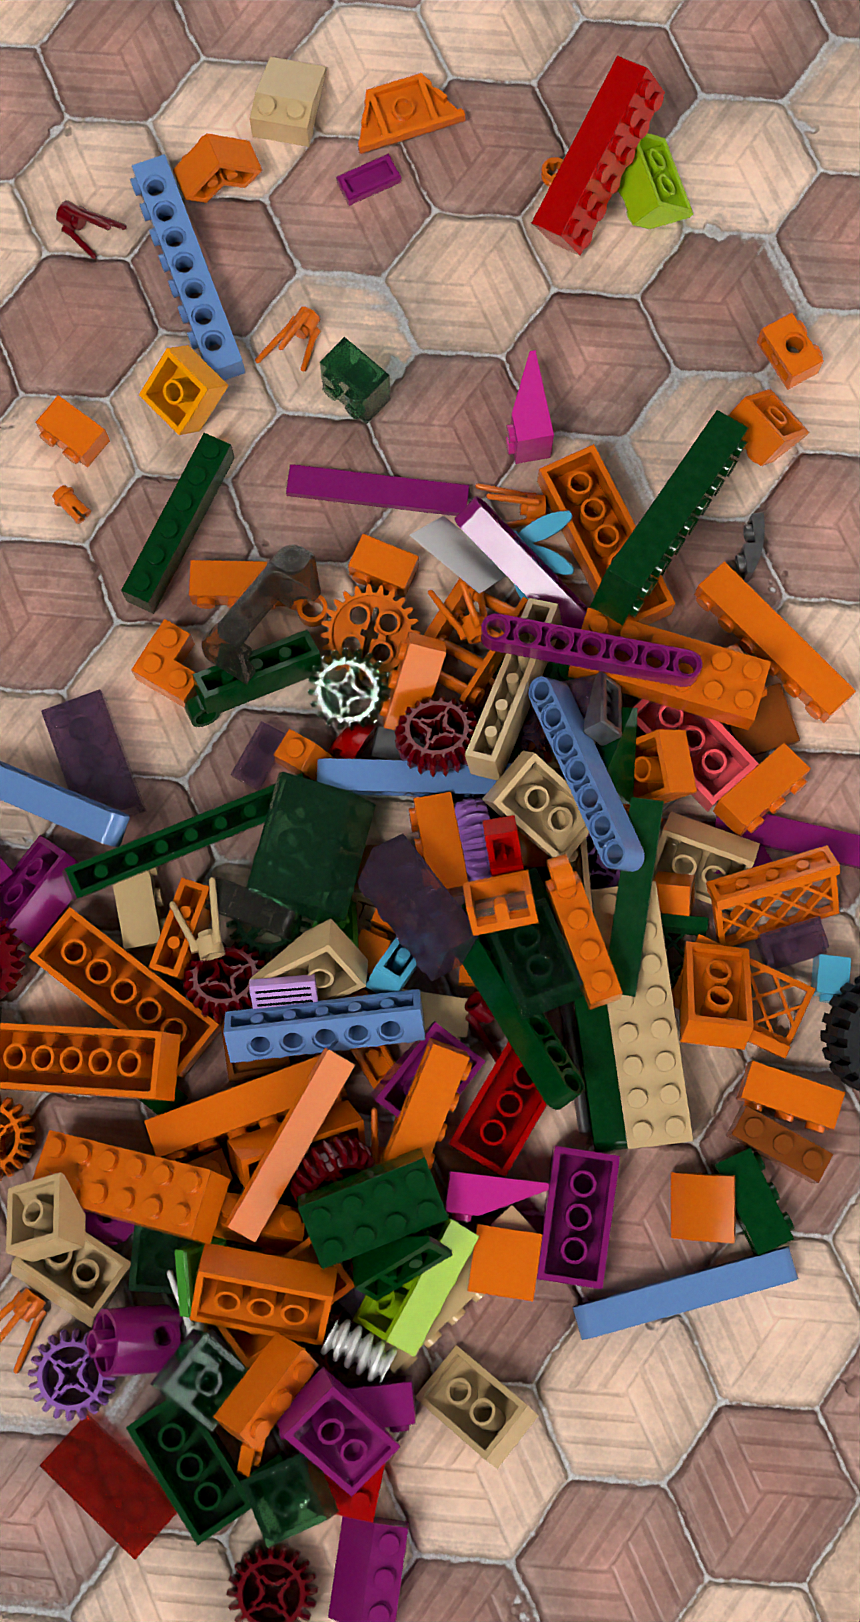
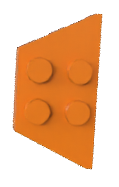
M422 73L367 89L361 121L360 139L358 140V151L362 154L464 122L466 114L463 109H457L448 101V96L440 89L435 88L431 81Z

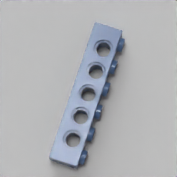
M420 989L321 1000L310 1003L225 1012L223 1033L230 1063L302 1054H316L322 1052L324 1048L331 1051H345L353 1048L379 1047L387 1044L425 1040V1020Z

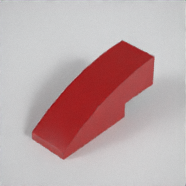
M515 815L482 820L491 876L495 877L524 871ZM526 902L509 905L508 909L523 907L527 905Z

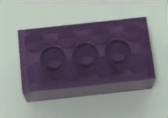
M100 689L41 710L69 790L122 811L130 817L146 811L107 699Z
M403 833L374 847L357 881L362 894L371 900L377 908L381 919L389 924L397 935L399 943L408 949L414 957L418 968L426 973L431 981L461 966L479 936H473L468 916Z

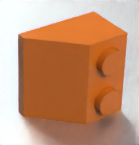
M771 389L744 397L728 415L748 427L743 440L748 442L745 449L747 450L748 457L760 466L774 462L809 434V431Z

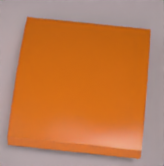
M671 1172V1238L735 1243V1175Z

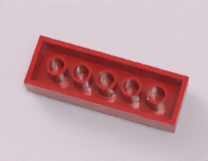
M620 56L616 57L531 222L551 243L581 256L584 248L589 246L593 236L592 233L598 221L603 219L612 194L617 192L626 167L632 163L640 140L648 133L649 123L655 111H658L662 106L665 91L647 67Z

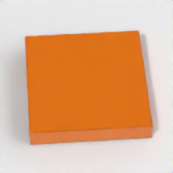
M477 1224L476 1235L479 1238L473 1249L467 1291L534 1301L543 1234Z

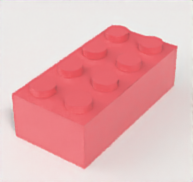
M642 699L633 707L638 708L637 737L658 729L686 730L697 792L691 795L707 812L759 764L719 721Z

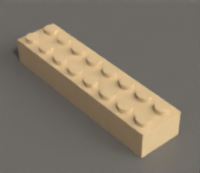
M652 881L636 997L622 995L620 1000L607 1004L628 1149L693 1141L656 881ZM618 886L591 890L595 920L607 952H609Z

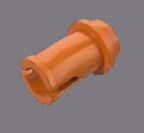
M62 485L52 495V498L55 500L54 504L61 506L74 519L76 524H80L85 520L77 510L86 517L91 513V510L74 495L72 487L68 488L66 485Z

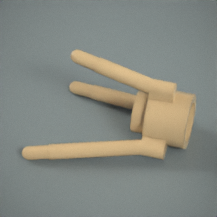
M213 877L209 879L212 929L199 932L197 940H195L176 903L173 901L169 903L178 924L189 942L191 953L199 952V957L202 961L214 960L225 955L219 927L216 882Z

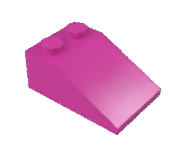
M536 350L529 351L512 410L511 424L506 425L507 437H505L507 453L508 455L513 454L515 464L551 458L554 432Z
M450 1171L445 1211L452 1213L451 1219L471 1222L472 1215L480 1216L548 1191L549 1183Z

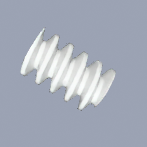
M346 1319L340 1325H338L337 1320L321 1349V1354L325 1355L328 1351L334 1349L333 1361H338L344 1355L345 1368H349L356 1362L357 1375L362 1374L368 1369V1381L372 1382L377 1376H381V1383L397 1353V1347L393 1346L385 1352V1340L381 1339L377 1344L373 1345L374 1334L372 1332L361 1338V1326H357L350 1332L351 1321L349 1319Z

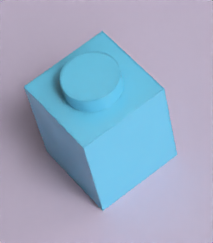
M819 954L813 958L811 987L816 988L813 996H818L819 1002L829 1003L833 996L840 997L842 994L840 988L846 983H850V957Z

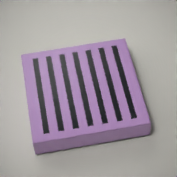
M315 974L310 976L298 975L251 979L249 982L253 1009L319 1001Z

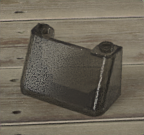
M288 545L279 550L258 571L205 634L201 643L205 658L247 684L256 673L254 666L249 661V657L253 654L252 648L245 644L251 632L277 601L291 608L294 601L299 599H307V602L313 604L321 594L315 555L298 545Z

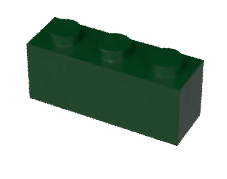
M746 1148L711 1164L716 1175H735V1217L753 1255L759 1256L794 1239L791 1231L795 1230L794 1225L787 1212L782 1213L776 1202L780 1200V1196L772 1182L767 1183L762 1173L766 1168L758 1152L753 1153L751 1148Z

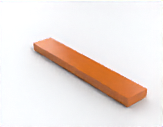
M324 1048L224 1225L256 1242L355 1066L353 1063Z

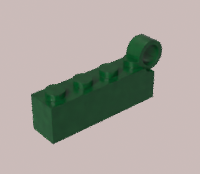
M304 630L194 673L192 675L197 695L187 701L184 709L193 726H207L213 723L222 712L320 674V652L309 631Z

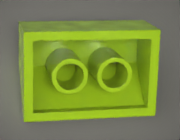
M647 133L640 140L632 163L626 167L621 177L618 192L625 202L629 221L634 226L653 229L690 218L694 214L666 139Z

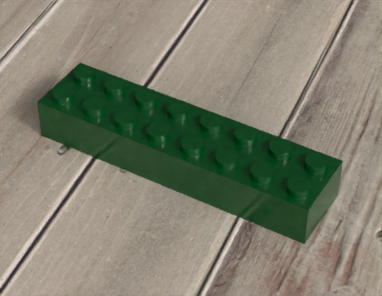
M716 410L607 568L590 607L621 625H624L630 615L634 618L637 616L645 602L642 599L651 595L659 581L656 578H659L660 575L663 576L671 564L672 559L669 556L677 555L686 540L682 536L691 535L699 521L696 516H703L712 502L709 496H717L725 482L722 477H729L738 462L733 459L734 456L739 458L748 443L743 440L748 430L747 426Z

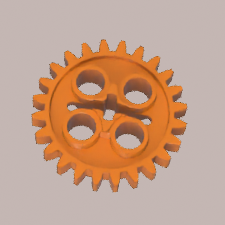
M367 584L366 593H362L361 589L355 586L354 596L344 591L345 601L343 603L337 599L333 600L337 606L336 611L326 610L332 619L331 621H322L321 623L329 628V632L320 634V637L329 639V643L324 645L322 649L332 650L333 653L327 660L329 662L338 660L339 663L335 670L340 671L346 668L345 678L349 679L356 673L357 683H361L364 677L368 676L369 683L374 684L376 676L379 675L381 681L385 683L387 681L386 673H391L392 669L396 670V667H398L400 660L396 659V654L400 641L406 642L408 632L421 635V632L412 630V626L417 624L419 619H409L408 616L414 611V608L404 609L402 607L406 601L404 597L395 601V590H392L386 596L384 595L385 590L382 585L378 588L377 593L373 592L371 584ZM363 607L367 611V619L363 624L357 625L352 621L351 614L355 608ZM377 607L379 608V614L374 631L379 633L378 639L371 640L368 660L363 661L362 656L367 644V637L363 636V631L370 629L373 610ZM388 614L394 615L398 621L396 629L391 632L384 631L381 626L382 618ZM350 637H355L360 642L359 651L353 655L348 654L344 648L345 641ZM380 644H385L390 649L389 659L384 662L377 661L374 656V650Z

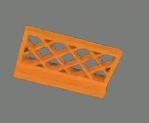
M828 845L707 881V892L711 897L717 942L731 947L839 914L837 875L840 874V865ZM826 879L820 887L812 885L813 882ZM796 888L790 896L782 894L783 891ZM806 890L814 893L806 903L798 901ZM766 897L760 905L751 903L754 900ZM822 897L829 899L830 905L815 908V905ZM776 899L784 902L776 912L768 910ZM736 906L729 915L721 911ZM793 906L800 909L795 916L785 917L786 913ZM746 908L754 911L746 922L738 919ZM763 915L770 918L765 925L755 926ZM732 925L740 927L735 934L725 937V933Z
M700 934L697 935L695 940L698 943L722 945ZM750 958V966L759 969V971L751 973V986L755 994L752 997V1001L757 1000L763 1018L753 1021L754 1028L748 1043L786 1059L791 1048L789 1046L816 988ZM683 968L672 989L674 1007L679 1010ZM765 972L772 976L776 989L759 994L753 976ZM778 979L788 983V985L781 987ZM795 986L805 991L806 993L801 1004L789 1008L782 990ZM778 992L784 1010L767 1016L761 998ZM797 1010V1013L793 1019L790 1012ZM783 1014L787 1015L790 1028L785 1038L773 1032L769 1019ZM765 1021V1024H766V1026H767V1029H765V1028H763V1027H761V1026H759V1025H757V1024L760 1023V1022Z

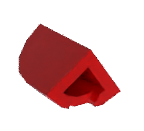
M354 723L346 727L336 737L328 753L335 759H359L374 735L377 726L371 723Z

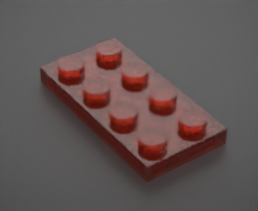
M88 1413L86 1419L80 1420L39 1465L134 1560L177 1514L159 1482Z

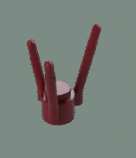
M69 200L64 201L56 213V220L63 224L61 231L69 235L92 259L97 257L96 254L74 232L75 229L81 230L86 222L106 230H110L111 226L122 230L127 228L123 223L89 211L80 205L77 206Z
M476 991L470 995L465 1003V1010L469 1013L465 1020L473 1026L496 1063L499 1055L479 1022L488 1024L495 1018L479 991Z

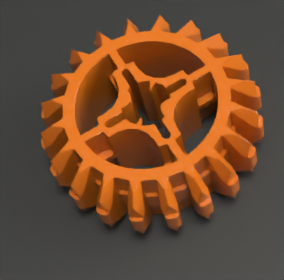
M1 1095L0 1112L6 1115L10 1122L0 1124V1181L3 1179V1171L8 1177L15 1175L12 1165L19 1169L25 1167L24 1162L19 1158L21 1156L30 1158L32 1153L25 1150V1146L35 1145L36 1142L34 1139L27 1138V1133H33L35 1127L24 1126L31 1119L30 1114H24L19 1117L24 1106L17 1104L11 1109L13 1099L6 1097L1 1104ZM15 1130V1143L12 1151L7 1156L6 1153L8 1152L5 1147V1141Z

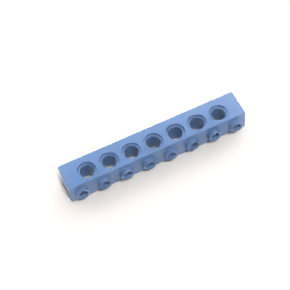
M165 154L132 165L135 177L130 178L135 195H141L144 202L139 205L144 220H151L153 228L149 229L153 244L155 247L160 245L163 254L158 255L163 271H170L172 279L168 280V284L173 298L179 297L182 305L177 308L183 324L189 322L192 331L187 332L192 349H199L201 358L223 380L244 374L243 360ZM157 191L162 192L160 195L157 196L152 195L154 192ZM164 217H172L168 221H161ZM174 242H181L177 247L170 246ZM185 267L192 268L190 271L185 273L179 272L182 268ZM193 293L201 294L198 298H189ZM202 319H211L208 324H199ZM212 345H221L216 351L208 350Z

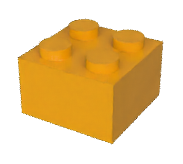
M189 345L165 350L139 396L178 435L198 432L202 429L229 385Z

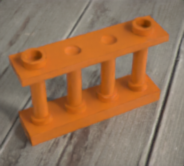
M459 578L444 604L462 626L464 624L462 619L465 617V611L468 607L460 587L462 579ZM466 583L473 603L475 601L478 602L476 591ZM483 592L486 607L500 614L521 618L528 601L527 598L523 597L515 608ZM439 610L423 636L445 641L447 654L476 668L477 671L469 684L440 671L437 683L461 695L459 698L461 705L466 704L468 712H470L474 705L477 706L482 701L485 694L484 689L506 653L489 650L486 657L482 658L450 642L449 636L454 627ZM493 629L490 630L492 637H500L504 634L503 631L499 633Z

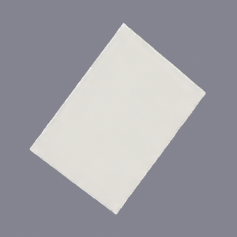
M444 516L409 535L479 594L506 577L500 568L464 532Z

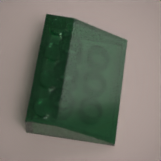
M280 772L246 889L319 924L329 919H332L335 923L346 920L376 804L351 791L286 772Z

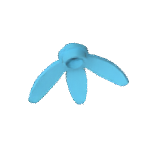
M570 511L553 512L536 519L520 532L513 530L555 574H573L574 567L565 557L549 548L534 545V542L547 539L561 531L572 520V513ZM514 584L515 589H516V591H517V593H518L520 599H522L523 597L529 599V598Z

